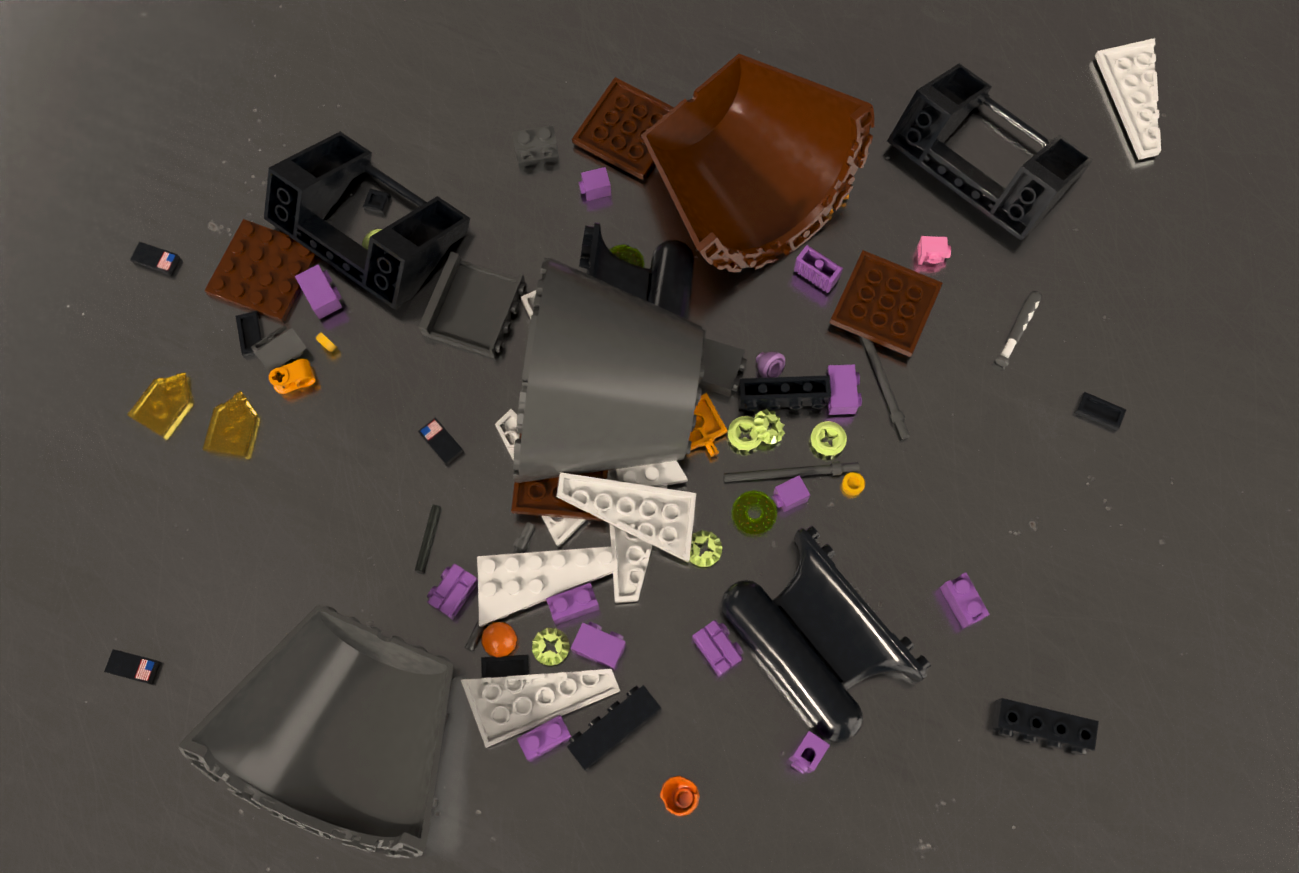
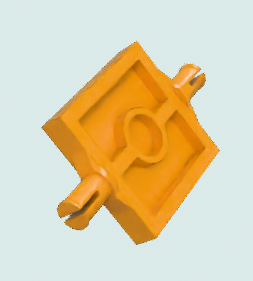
M705 393L701 395L700 402H698L694 410L696 424L693 431L690 432V451L706 446L710 456L713 457L714 454L717 455L719 453L713 443L714 440L726 434L728 430L708 394Z

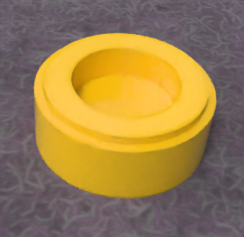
M322 332L316 336V340L329 352H333L337 348Z
M850 472L842 480V489L850 496L859 495L865 488V480L859 473Z

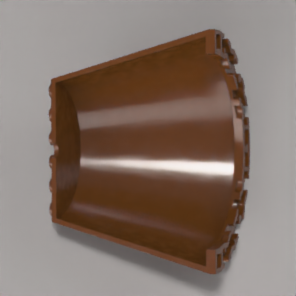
M737 54L701 86L697 87L692 99L682 100L641 136L700 255L717 269H726L728 272H740L742 268L753 267L756 270L762 268L767 263L772 264L778 261L776 256L782 253L786 256L808 241L828 222L829 219L826 216L833 208L836 211L839 209L843 199L854 187L852 183L855 180L854 175L858 167L863 168L867 160L868 148L873 139V136L870 134V127H874L873 105L866 101L742 54Z

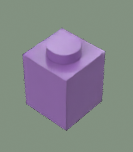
M606 167L581 173L582 181L578 182L581 194L585 193L587 201L611 196V185Z
M799 475L776 486L772 496L778 508L781 507L783 512H786L807 502L810 493Z

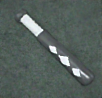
M1030 292L1007 338L1008 342L1002 354L996 357L995 361L998 365L1008 366V358L1015 345L1018 344L1042 300V295L1039 292Z

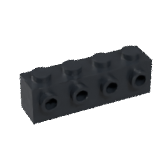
M830 375L742 378L739 380L738 385L739 409L745 408L746 411H755L758 408L778 410L780 407L801 409L803 406H812L815 409L828 406L831 399Z
M644 685L640 688L638 686L633 687L626 693L627 699L622 703L619 701L613 703L607 709L609 712L602 719L600 716L596 717L588 724L590 728L583 734L579 731L569 739L571 744L567 748L585 771L589 770L662 710L661 706Z
M1001 698L996 700L992 729L998 730V734L1002 736L1013 737L1015 734L1023 736L1022 740L1026 742L1037 743L1038 740L1047 742L1046 746L1062 749V746L1071 748L1072 753L1086 755V752L1095 751L1099 721Z

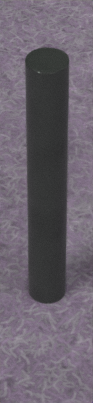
M433 504L431 506L414 570L416 572L424 573L441 508L438 505Z

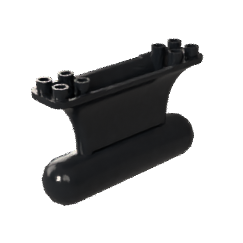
M594 223V227L585 225L579 268L587 269L586 274L688 320L694 256L692 249L686 243L678 240H666L654 249L649 269L628 263L613 254L602 238L600 223Z
M810 526L806 530L800 528L794 536V540L800 550L799 565L792 580L775 599L772 600L756 582L742 580L730 585L724 592L721 605L726 618L820 734L828 741L836 743L846 742L855 737L863 723V712L847 690L868 677L885 672L902 673L913 682L918 683L927 677L925 671L931 665L923 655L916 659L910 651L915 646L908 637L904 636L899 640L894 633L890 632L835 567L832 557L836 554L832 547L825 544L821 548L818 545L817 539L820 537V534L813 526Z

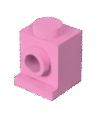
M921 236L917 245L918 265H922L924 261L937 264L944 262L945 258H950L951 245H948L947 237Z

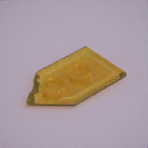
M179 373L168 378L154 379L127 416L159 436L164 437L190 402L186 373Z
M239 391L233 395V398L213 409L203 451L242 458L247 457L258 415L243 392Z

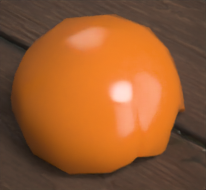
M496 621L490 623L483 630L481 643L488 655L496 658L508 656L516 647L517 635L510 624Z
M674 776L663 783L660 797L669 812L677 816L691 814L697 808L700 794L692 780L682 776Z

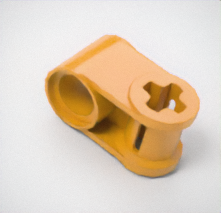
M298 359L290 364L275 368L269 373V381L274 385V389L279 394H287L291 391L308 387L316 381L308 359Z

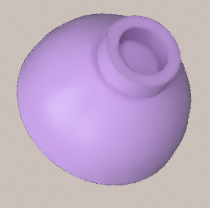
M774 351L761 352L756 357L758 372L761 377H778L785 367L784 355Z

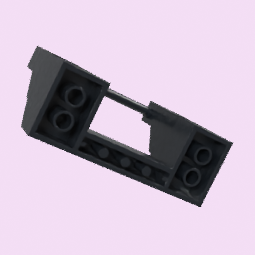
M959 63L916 90L887 142L1022 241L1034 230L1068 188L1084 173L1093 158L1061 135H1058L1053 140H1048L992 100L988 94L992 86ZM980 104L986 105L1043 146L1038 153L1020 167L1006 189L943 144L971 110Z
M341 131L269 167L264 219L393 309L398 308L415 296L450 245L467 234L470 217L438 196L426 202L372 166V152ZM364 172H368L419 206L404 217L370 236L368 250L323 220L351 180Z

